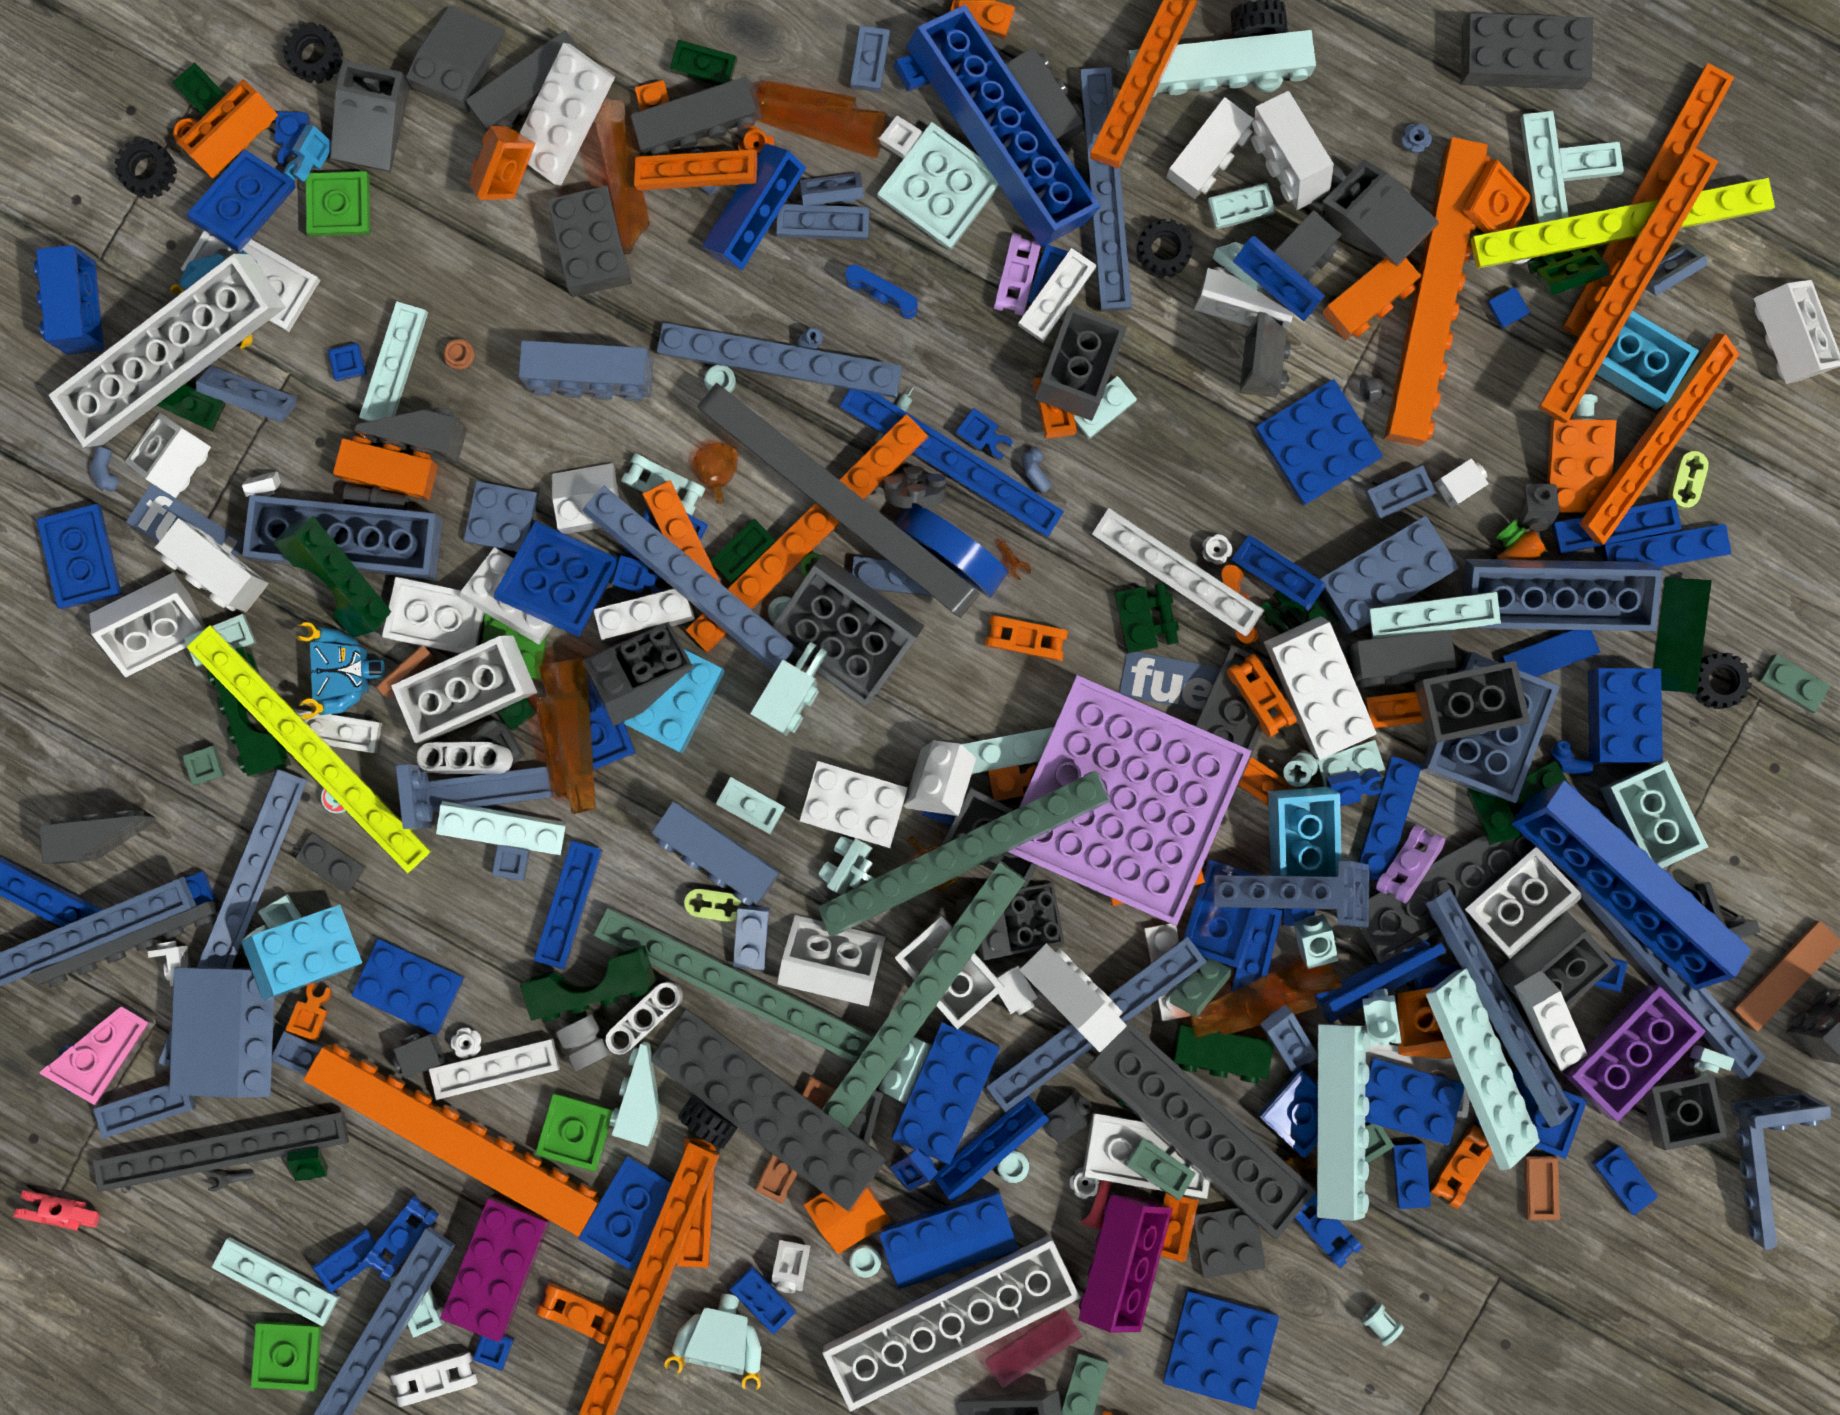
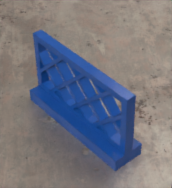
M1426 939L1381 965L1376 962L1314 995L1327 1021L1332 1023L1362 1007V999L1369 998L1368 993L1384 988L1387 989V992H1390L1439 966L1440 963L1437 956L1445 953L1446 950L1442 943L1430 946Z

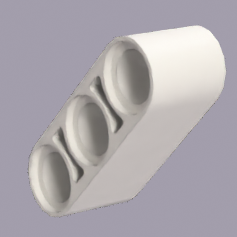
M489 742L426 743L420 747L416 756L417 763L422 769L440 774H501L508 771L513 762L512 753L508 748ZM467 752V760L463 764L462 758L463 755ZM495 752L496 759L494 763L491 764V755ZM439 753L438 762L434 764L435 755Z
M672 981L663 982L656 986L610 1029L605 1039L607 1048L612 1053L618 1055L625 1054L633 1049L679 1006L683 998L681 987ZM668 987L675 992L676 997L673 1004L668 1005L661 1001L660 991L662 988ZM640 1009H646L652 1014V1023L649 1026H643L637 1021V1013ZM617 1031H624L629 1036L627 1047H619L614 1042V1035Z

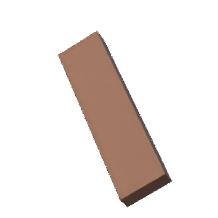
M1816 920L1731 1010L1753 1031L1758 1032L1840 947V939L1821 921Z
M810 1076L802 1095L823 1109L836 1091V1088ZM772 1154L754 1191L783 1204L797 1172Z

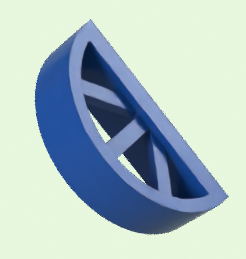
M912 503V508H904L893 523L954 573L990 598L1008 574L1004 565L979 543L934 512L922 508L919 504Z

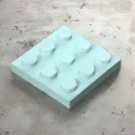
M931 122L877 193V198L951 251L999 188V184L981 157Z

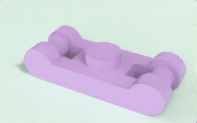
M1012 233L994 309L1003 311L1005 308L1015 311L1017 315L1024 316L1041 248L1035 238L1032 241L1021 238V234ZM1018 250L1029 252L1028 259L1018 257ZM1008 288L1020 291L1018 299L1007 296Z
M1415 825L1409 834L1408 840L1386 873L1382 874L1378 880L1376 889L1384 894L1389 892L1396 896V900L1407 903L1445 844V837L1438 834L1431 835L1426 832L1425 828ZM1420 844L1428 847L1425 852L1417 850ZM1400 878L1405 882L1400 884L1396 882V880Z

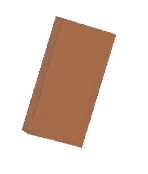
M420 646L381 681L376 688L383 696L392 699L395 694L391 685L422 672L437 656L429 648Z
M1525 1155L1526 1219L1560 1220L1558 1156Z

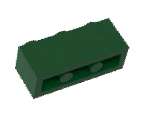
M1177 1023L1171 1060L1174 1063H1178V1066L1184 1071L1197 1072V1067L1210 1069L1209 1075L1228 1078V1073L1240 1075L1241 1081L1258 1084L1259 1078L1268 1080L1273 1044L1268 1039Z

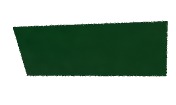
M1665 578L1653 669H1661L1662 691L1697 693L1712 580Z

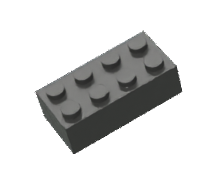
M1470 13L1462 25L1461 85L1582 90L1592 78L1593 17Z

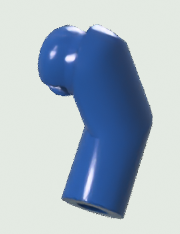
M1557 741L1551 747V757L1554 761L1556 760L1562 772L1586 776L1591 775L1593 762L1575 759L1570 750L1571 745L1567 741Z

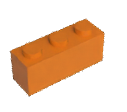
M242 79L176 143L213 179L227 167L234 157L246 149L258 134L267 129L278 114L252 86Z
M1407 258L1398 266L1384 259L1327 305L1322 314L1345 341L1352 335L1357 339L1371 327L1368 324L1371 319L1376 315L1379 319H1382L1394 308L1391 304L1398 297L1405 300L1418 288L1415 283L1420 279L1421 275Z
M353 436L352 441L342 438L333 475L341 480L370 487H381L382 490L403 495L408 494L411 497L427 501L430 500L438 470V465L430 460L431 455L419 451H413L412 455L400 453V447L383 443L382 448L371 446L372 441Z

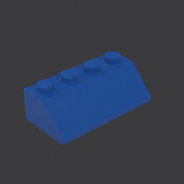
M999 1188L883 1226L879 1230L889 1266L899 1289L1018 1250Z

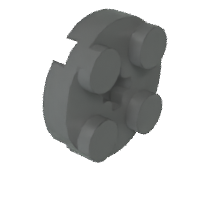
M909 466L904 468V473L884 478L885 499L894 506L912 508V503H922V508H928L940 504L945 499L946 477L941 474L922 472L921 467Z

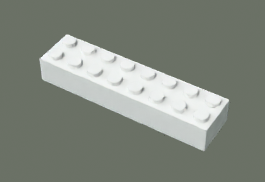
M232 254L50 393L49 397L83 448L104 445L286 307L251 254Z
M1050 1234L825 1344L822 1353L851 1412L1081 1298Z

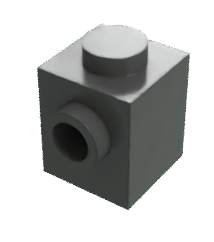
M419 1033L400 1040L402 1046L393 1049L396 1055L393 1057L394 1066L399 1074L403 1073L405 1079L446 1062L435 1034L420 1038Z

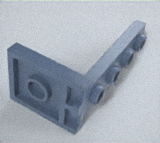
M411 764L396 766L403 829L407 830L432 829V813L440 812L442 801L484 807L553 798L550 767L429 782L427 772L420 766Z
M1338 861L1337 877L1214 875V907L1336 909L1338 925L1369 927V865L1354 861Z
M1806 1092L1731 1102L1732 1115L1737 1117L1739 1121L1736 1138L1738 1145L1742 1148L1743 1159L1740 1160V1170L1742 1176L1746 1179L1747 1187L1743 1195L1745 1205L1750 1211L1751 1219L1747 1223V1229L1751 1240L1765 1250L1775 1248L1777 1239L1763 1128L1785 1130L1789 1128L1790 1124L1800 1123L1804 1126H1814L1820 1124V1120L1831 1119L1830 1106Z

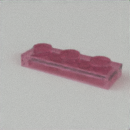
M1064 1307L987 1357L985 1362L1003 1389L1080 1339L1082 1334Z

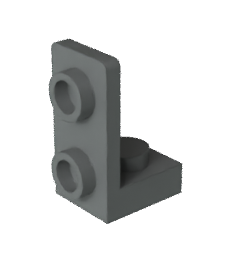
M1702 881L1695 883V899L1708 911L1714 913L1724 925L1726 923V927L1733 933L1737 934L1740 938H1744L1761 932L1757 920L1745 919L1744 916L1727 919L1724 923L1711 883Z

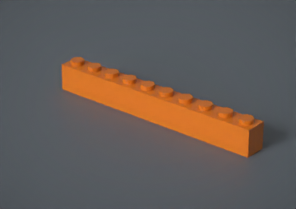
M1452 137L1445 146L1431 215L1438 220L1439 224L1426 236L1419 269L1421 277L1416 283L1418 289L1415 290L1384 435L1385 440L1420 447L1427 439L1430 440L1433 435L1435 422L1431 421L1433 410H1437L1441 398V392L1437 391L1439 380L1444 379L1447 369V362H1443L1445 350H1450L1453 341V333L1449 332L1451 321L1456 320L1460 304L1455 301L1457 292L1462 291L1465 283L1466 274L1462 273L1463 263L1468 262L1472 250V245L1468 243L1469 235L1474 233L1476 224L1462 210L1490 160V156L1486 155L1488 144Z
M336 1043L333 1046L326 1045L321 1048L304 1077V1082L574 1235L580 1236L601 1200L600 1197L596 1196L597 1191L585 1183H580L578 1186L568 1180L570 1176L566 1172L556 1167H553L552 1170L541 1165L542 1159L530 1152L525 1154L513 1149L515 1144L504 1137L498 1136L495 1139L486 1133L488 1129L475 1121H471L470 1124L459 1118L460 1113L446 1105L443 1108L432 1103L433 1098L420 1090H416L415 1093L404 1087L406 1083L400 1078L391 1074L388 1077L377 1072L378 1067L372 1062L361 1059L359 1062L349 1056L351 1052L347 1048Z

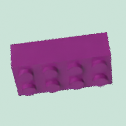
M495 1193L487 1199L440 1319L500 1342L507 1333L551 1221L518 1202Z
M1110 1196L1104 1208L1105 1218L1102 1230L1096 1238L1097 1249L1095 1257L1088 1269L1086 1291L1079 1303V1321L1109 1333L1141 1332L1173 1208L1143 1197Z

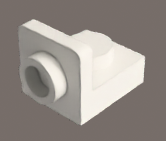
M176 941L157 944V950L147 952L148 958L166 955L167 961L164 963V974L166 979L170 981V986H173L174 967H190L188 946L177 947Z
M783 1240L779 1241L772 1274V1285L776 1286L777 1290L784 1293H795L796 1290H803L810 1253L809 1245Z

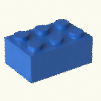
M74 245L36 249L37 260L34 261V271L40 284V290L37 291V302L42 309L43 321H40L42 338L45 342L67 355L104 351L96 261Z
M1598 668L1588 671L1589 760L1593 764H1654L1663 762L1661 669Z

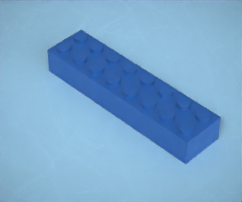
M963 5L918 26L906 47L1040 247L1088 223L1101 205L967 6Z
M1563 780L1528 798L1511 824L1693 989L1698 990L1736 977L1752 949L1737 934L1729 930L1714 913L1708 911L1697 901L1691 892L1685 890L1676 882L1669 872L1655 863L1646 851L1634 844L1620 828L1613 825L1603 816L1597 807L1592 806L1581 796L1575 787Z

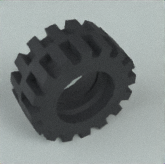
M1280 0L1248 1L1246 4L1234 7L1230 13L1233 38L1279 34L1286 32L1288 28L1285 4L1283 1L1280 2Z
M309 22L307 27L304 23L300 24L298 31L293 28L290 31L293 35L291 37L286 36L285 41L287 45H283V51L286 54L284 58L291 70L300 79H305L309 83L315 80L318 84L323 83V78H326L327 81L332 79L330 74H337L339 72L337 66H341L343 61L341 59V56H343L341 45L329 29L327 30L325 26L321 24L317 26L313 22ZM309 44H323L325 53L318 62L310 64L302 60V52Z
M138 138L134 139L133 145L129 142L126 143L125 147L127 149L125 151L119 150L118 154L121 157L120 159L115 158V164L118 166V168H115V173L119 176V181L129 191L141 198L145 196L147 199H152L153 195L157 197L162 196V190L168 192L171 189L168 184H174L176 179L173 177V174H177V169L174 166V159L160 144L155 141L152 142L150 139L144 138V141H141ZM145 158H154L157 162L155 173L145 180L137 179L135 176L137 164Z
M1165 218L1160 219L1159 222L1153 221L1148 227H1145L1139 237L1136 250L1138 254L1137 259L1138 262H1141L1143 270L1147 269L1152 276L1156 274L1159 275L1158 278H1164L1165 276L1173 277L1176 273L1179 274L1183 271L1191 258L1193 251V240L1190 239L1191 234L1189 230L1185 231V226L1182 223L1176 224V220L1171 219L1169 222ZM1168 237L1172 239L1177 246L1176 256L1170 260L1157 258L1152 251V244L1157 238Z
M1721 652L1703 657L1701 660L1698 691L1692 694H1696L1697 697L1695 699L1699 703L1703 702L1704 706L1708 708L1723 709L1741 703L1742 699L1746 698L1749 694L1747 690L1752 687V683L1749 682L1752 674L1751 672L1747 673L1746 670L1749 668L1748 665L1741 663L1742 658L1732 656V653ZM1716 668L1725 669L1731 677V687L1724 694L1715 692L1709 683V676Z
M696 1095L691 1096L678 1115L681 1123L687 1126L690 1131H693L695 1135L721 1149L726 1146L738 1128Z

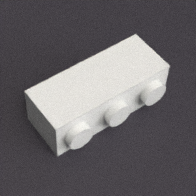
M1224 97L1169 168L1166 178L1194 199L1197 198L1200 192L1207 194L1217 180L1213 177L1217 170L1221 168L1224 171L1235 157L1231 153L1238 144L1243 147L1252 135L1253 131L1250 130L1254 118Z
M676 589L594 609L600 637L605 643L640 635L667 622L671 626L695 620L691 602Z
M1542 970L1514 986L1542 1050L1560 1071L1588 1056L1561 991Z

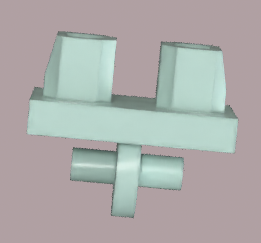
M841 836L835 845L834 851L844 856L839 867H836L827 861L820 870L819 876L828 883V888L841 895L847 893L850 886L853 888L859 887L863 879L867 882L873 880L874 878L867 874L873 864L867 860V857L873 848L856 838L852 840Z
M1385 988L1376 989L1368 993L1369 998L1362 1000L1367 1033L1370 1040L1369 1046L1373 1047L1378 1044L1386 1046L1390 1042L1395 1044L1401 1043L1395 996H1388L1387 989Z

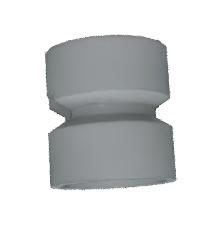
M593 1014L555 1032L562 1047L571 1049L569 1061L575 1072L612 1053L607 1048L606 1041L596 1036L600 1028Z

